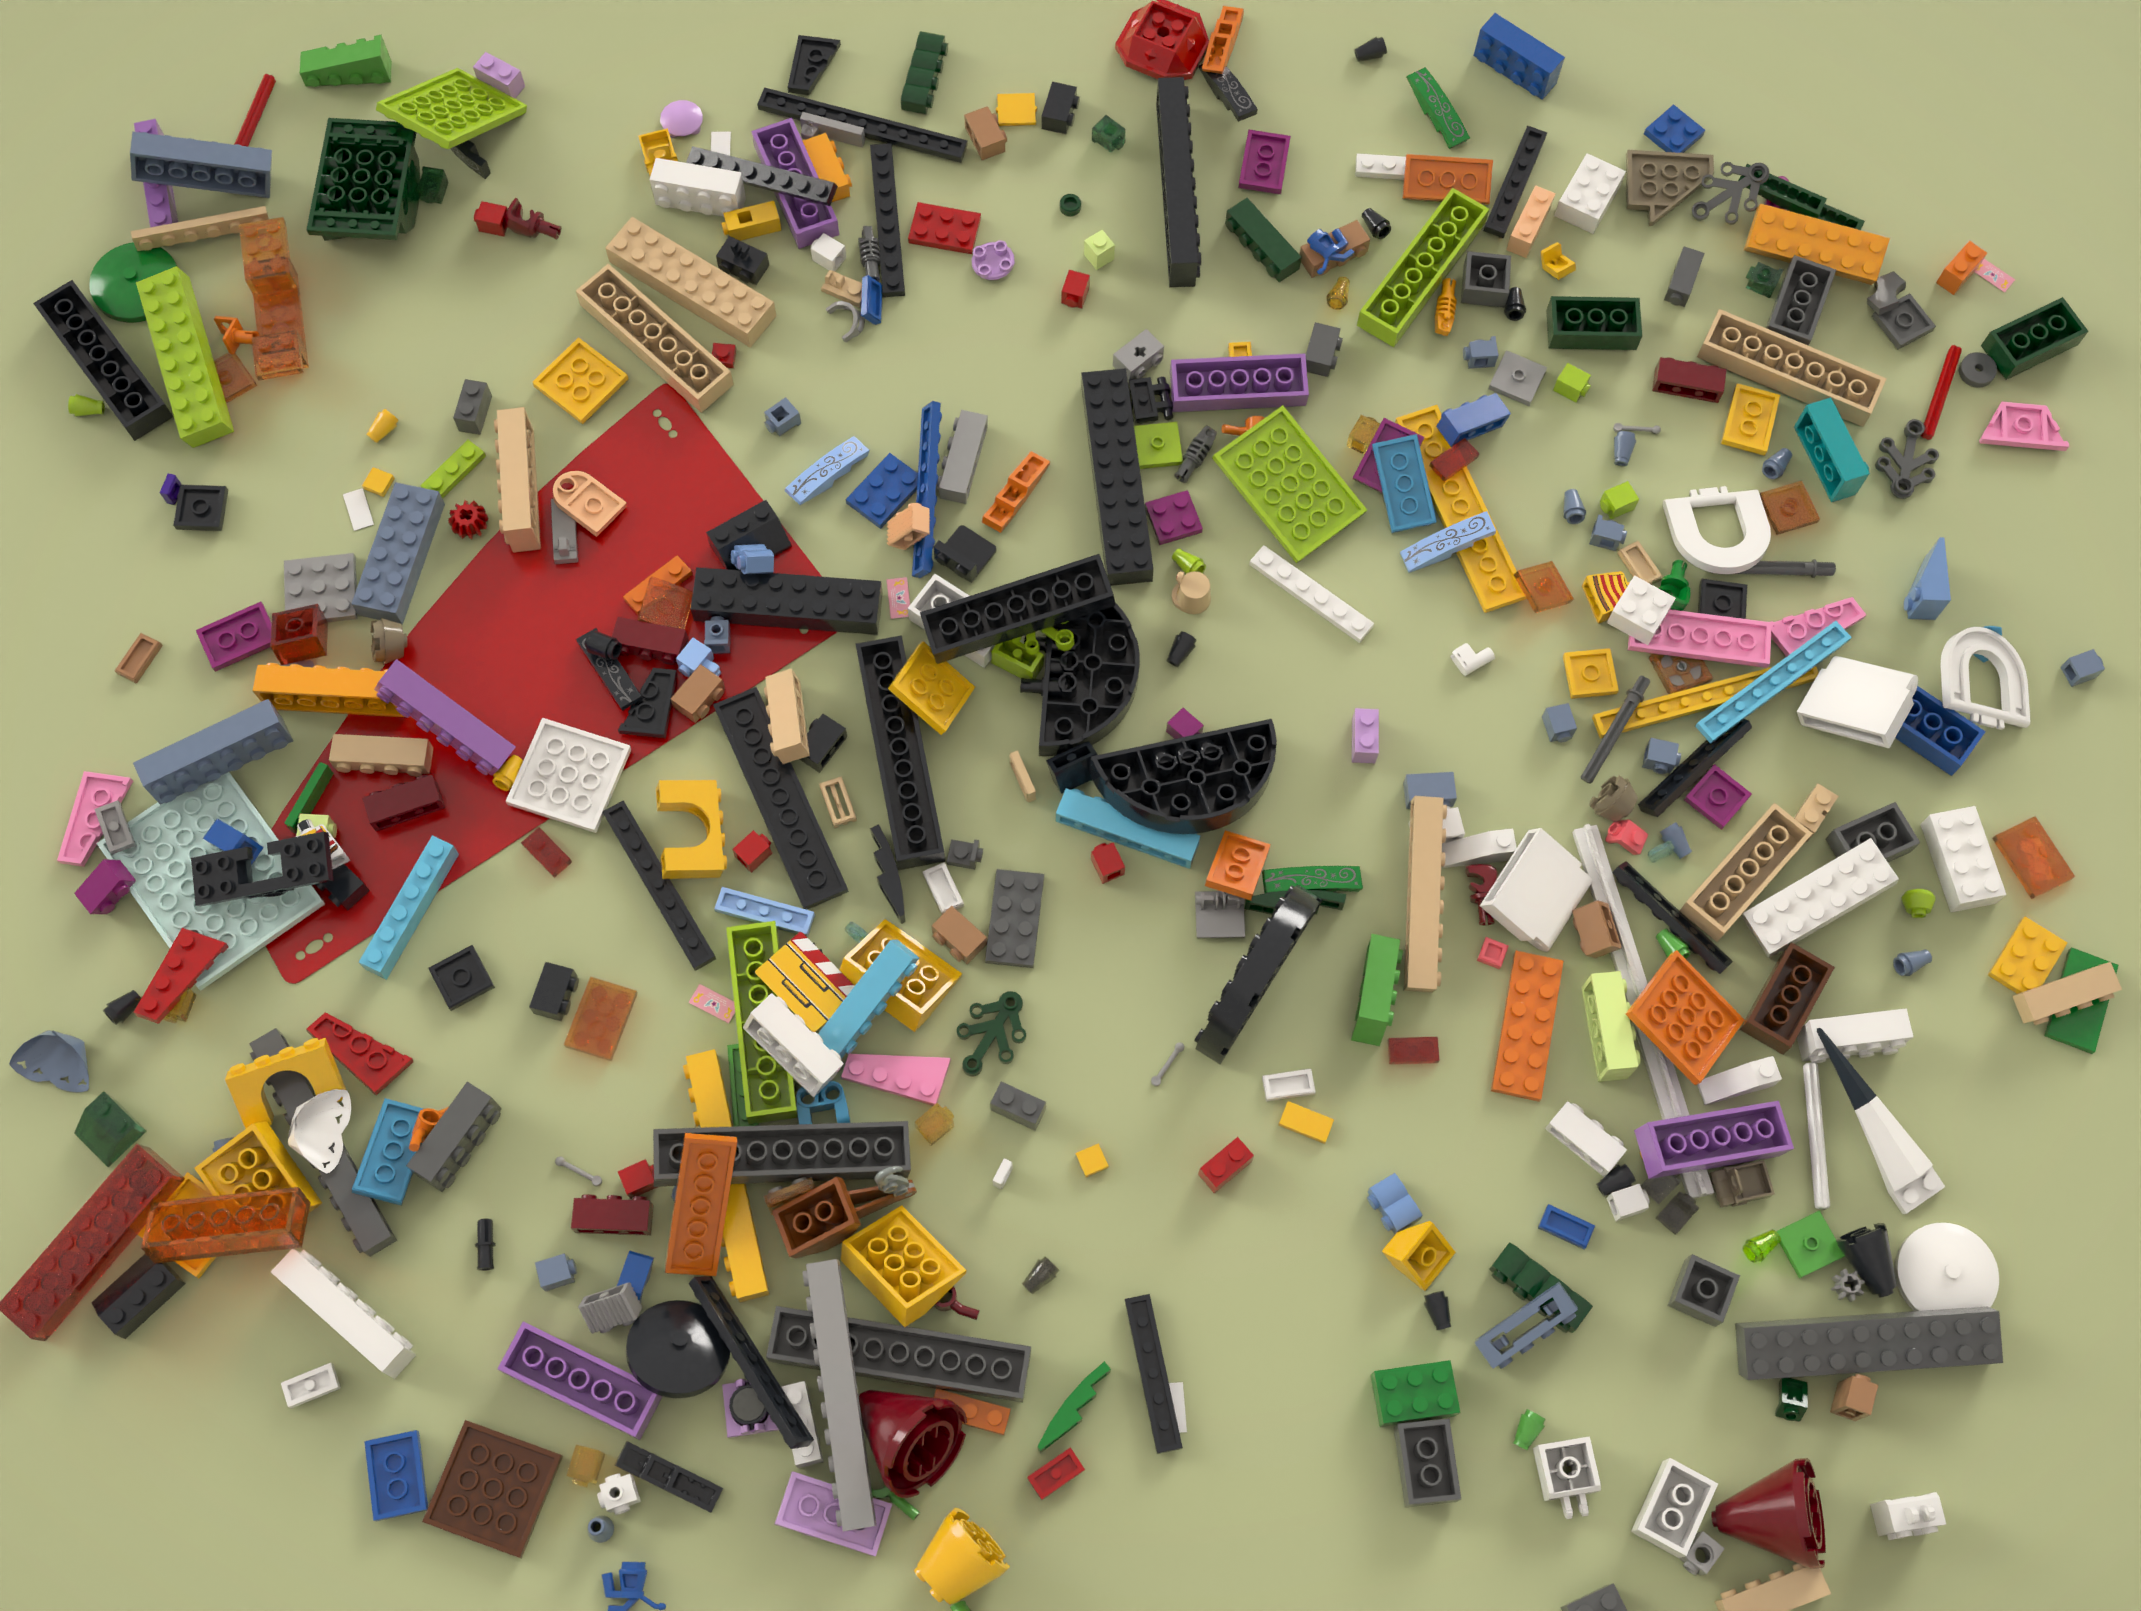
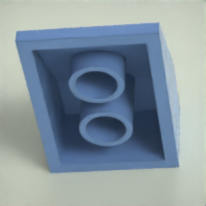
M1940 537L1925 556L1909 593L1904 599V610L1907 611L1908 619L1936 620L1951 601L1944 537Z

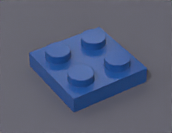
M1674 104L1644 131V135L1665 152L1684 153L1705 133L1704 128Z

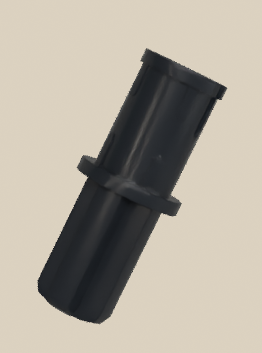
M484 1218L477 1222L478 1243L475 1244V1247L478 1249L477 1270L479 1271L494 1269L493 1247L496 1246V1243L493 1242L492 1219Z

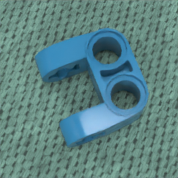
M830 1081L815 1096V1100L811 1104H804L802 1102L806 1095L811 1094L803 1087L798 1090L796 1100L799 1124H813L811 1113L835 1109L837 1123H851L845 1094L838 1082ZM832 1090L840 1093L839 1097L834 1100L828 1099L827 1094Z

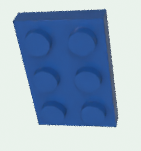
M889 453L846 498V504L881 529L917 491L918 473Z
M414 1430L364 1441L373 1521L377 1522L427 1511L428 1501L419 1431Z

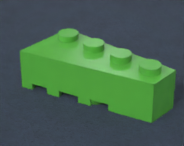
M376 35L374 40L366 41L365 38L358 39L355 44L351 45L339 43L332 49L325 46L302 51L300 55V75L305 86L317 87L391 82L392 61L382 35Z
M1371 934L1362 975L1364 977L1359 992V997L1361 998L1359 999L1354 1021H1356L1352 1032L1351 1041L1380 1046L1386 1027L1392 1025L1394 1012L1390 1011V1006L1395 1005L1397 991L1393 990V986L1398 984L1400 970H1397L1396 966L1401 964L1403 950L1399 949L1400 939Z

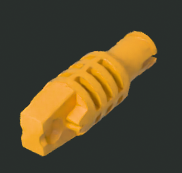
M1446 278L1442 281L1441 295L1437 298L1435 311V333L1443 336H1448L1455 319L1457 300L1454 294L1456 281L1453 279L1450 285L1451 278Z

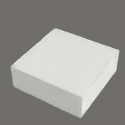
M1003 1159L993 1179V1186L1003 1189L1013 1169L1011 1161Z

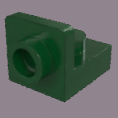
M1781 1378L1779 1381V1404L1775 1410V1416L1788 1421L1800 1422L1808 1408V1382L1792 1378Z

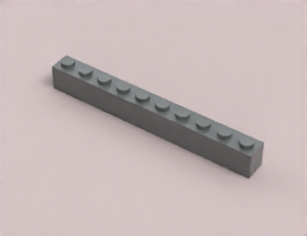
M277 1028L249 1043L253 1050L250 1053L253 1061L263 1055L271 1057L279 1054V1051L290 1047L284 1035ZM280 1071L271 1075L265 1081L268 1086H273L275 1092L272 1095L279 1106H284L287 1113L283 1115L290 1126L296 1108L316 1096L309 1080L301 1073L295 1071ZM333 1143L331 1147L328 1148L332 1151V1153H334L333 1147L335 1146V1143ZM343 1144V1151L338 1165L327 1174L319 1170L321 1175L318 1176V1179L325 1190L329 1188L333 1195L329 1198L333 1207L337 1211L340 1209L344 1215L341 1219L344 1227L348 1232L352 1230L356 1237L353 1240L359 1253L364 1252L371 1257L396 1242L397 1239L375 1199L352 1193L358 1169ZM330 1162L322 1163L324 1165V1168H326V1165Z

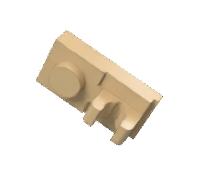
M829 270L825 276V283L821 287V291L860 308L862 283Z

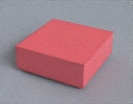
M1486 937L1477 961L1500 969L1509 945Z

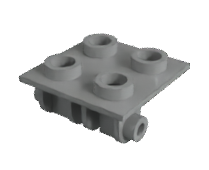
M1222 891L1195 892L1197 938L1245 937V899Z

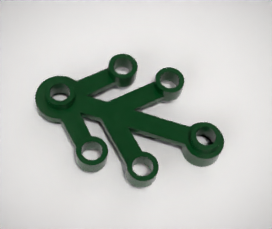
M1008 991L1003 993L997 1002L985 1005L974 1003L970 1006V1016L974 1019H980L984 1014L999 1013L994 1020L973 1025L962 1023L957 1027V1036L962 1040H966L972 1035L986 1032L973 1055H969L963 1060L962 1066L966 1075L977 1076L982 1071L981 1060L995 1037L997 1038L1000 1050V1062L1009 1064L1013 1061L1014 1054L1009 1048L1003 1025L1009 1016L1013 1028L1012 1040L1018 1044L1026 1040V1031L1022 1028L1018 1015L1023 1006L1022 998L1018 993ZM1012 999L1015 1001V1004L1008 1006L1006 1001ZM974 1008H980L982 1010L981 1013L978 1015L974 1014L972 1011ZM962 1028H967L969 1030L968 1034L966 1035L960 1034L959 1031ZM1016 1032H1022L1024 1036L1021 1039H1017L1014 1035ZM1005 1052L1011 1055L1007 1060L1001 1057ZM975 1061L977 1065L974 1068H970L968 1062Z

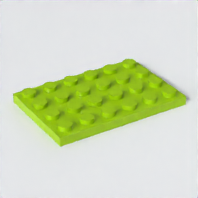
M459 68L377 102L376 111L384 114L385 117L397 121L403 127L419 133L423 138L430 139L444 149H450L525 114L527 110L526 104Z
M1283 405L1212 457L1296 564L1367 511L1365 506Z

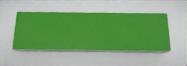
M739 1044L727 1045L734 1127L759 1126V1123L749 1124L746 1118Z

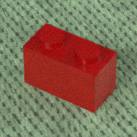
M1237 1137L1199 1169L1198 1175L1212 1192L1216 1193L1253 1161L1254 1155Z

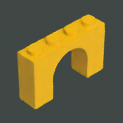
M659 780L656 787L657 811H685L692 813L703 822L707 833L706 840L698 846L664 848L661 854L662 879L720 878L723 871L727 869V857L723 855L722 847L725 846V834L721 833L720 825L723 824V811L719 810L718 803L721 802V789L717 788V781Z
M313 1038L306 1041L303 1046L284 1048L279 1051V1054L271 1057L263 1055L255 1059L253 1063L234 1065L229 1069L230 1071H227L225 1078L245 1129L253 1123L267 1121L269 1125H272L274 1114L265 1095L263 1084L271 1075L277 1072L290 1070L301 1073L310 1081L316 1095L335 1089L347 1090L326 1038L320 1040Z

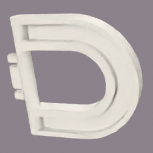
M1723 486L1719 489L1720 493L1717 487L1699 489V495L1696 490H1690V497L1663 500V509L1674 544L1679 553L1694 566L1711 573L1735 574L1752 568L1765 555L1770 542L1771 530L1758 490L1728 493L1727 487ZM1734 504L1744 534V540L1730 548H1720L1709 544L1699 533L1692 508Z
M1970 627L1952 636L1945 644L1941 655L1943 707L1970 714V721L1975 724L1978 723L1979 725L1991 728L1996 727L1999 730L2005 728L2004 723L2027 728L2030 725L2028 680L2023 662L2014 647L2000 634L1983 627ZM1972 654L1986 657L1997 669L2000 678L2002 710L1971 702L1969 660Z

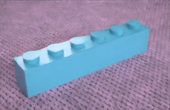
M1066 788L1056 811V822L1188 869L1192 865L1200 843L1201 836L1197 834L1166 833L1135 823L1114 809L1105 799L1101 797L1092 798L1078 789L1070 790Z
M431 836L359 960V963L365 970L387 980L459 855L453 845Z
M898 939L890 940L818 1033L823 1039V1044L829 1050L833 1049L836 1051L841 1059L846 1053L850 1054L858 1044L856 1042L857 1038L861 1034H866L872 1027L871 1020L875 1015L879 1016L886 1009L888 1004L885 1002L891 995L895 996L903 986L901 984L902 980L906 976H911L917 969L916 962L920 958Z

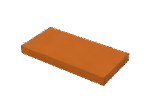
M1406 154L1402 199L1442 202L1450 190L1454 188L1480 204L1489 205L1493 160Z

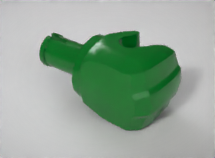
M1675 560L1672 563L1671 574L1662 578L1661 586L1658 588L1676 598L1670 610L1683 611L1690 600L1689 583L1684 578L1687 563L1683 564L1682 560Z

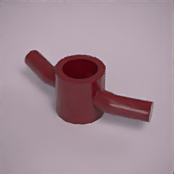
M954 1286L948 1291V1293H952V1298L949 1302H937L934 1305L940 1311L952 1309L957 1314L977 1320L980 1311L962 1305L957 1301V1293Z

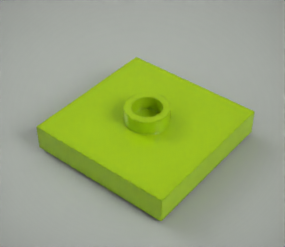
M1177 422L1134 426L1140 469L1178 466L1183 463Z

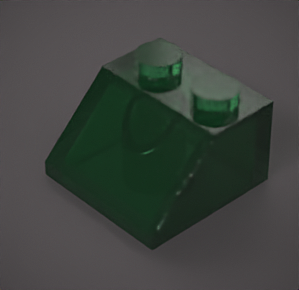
M103 1091L84 1109L74 1134L107 1167H110L147 1130L115 1098Z

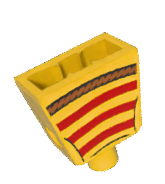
M1621 571L1586 576L1582 584L1598 624L1609 619L1614 607L1630 583L1627 582L1624 573Z

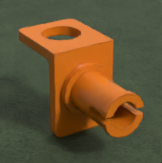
M214 317L218 329L222 334H225L222 340L230 354L234 355L240 344L256 346L257 342H259V333L257 331L243 330L238 318ZM222 322L230 324L229 328H226Z

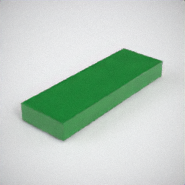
M322 762L317 765L284 822L289 830L297 834L300 814L312 813L334 774L329 766Z

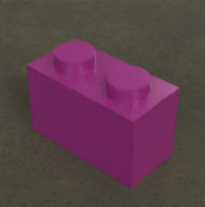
M103 859L74 894L90 914H108L114 910L116 903L130 891V887L136 880L120 860Z

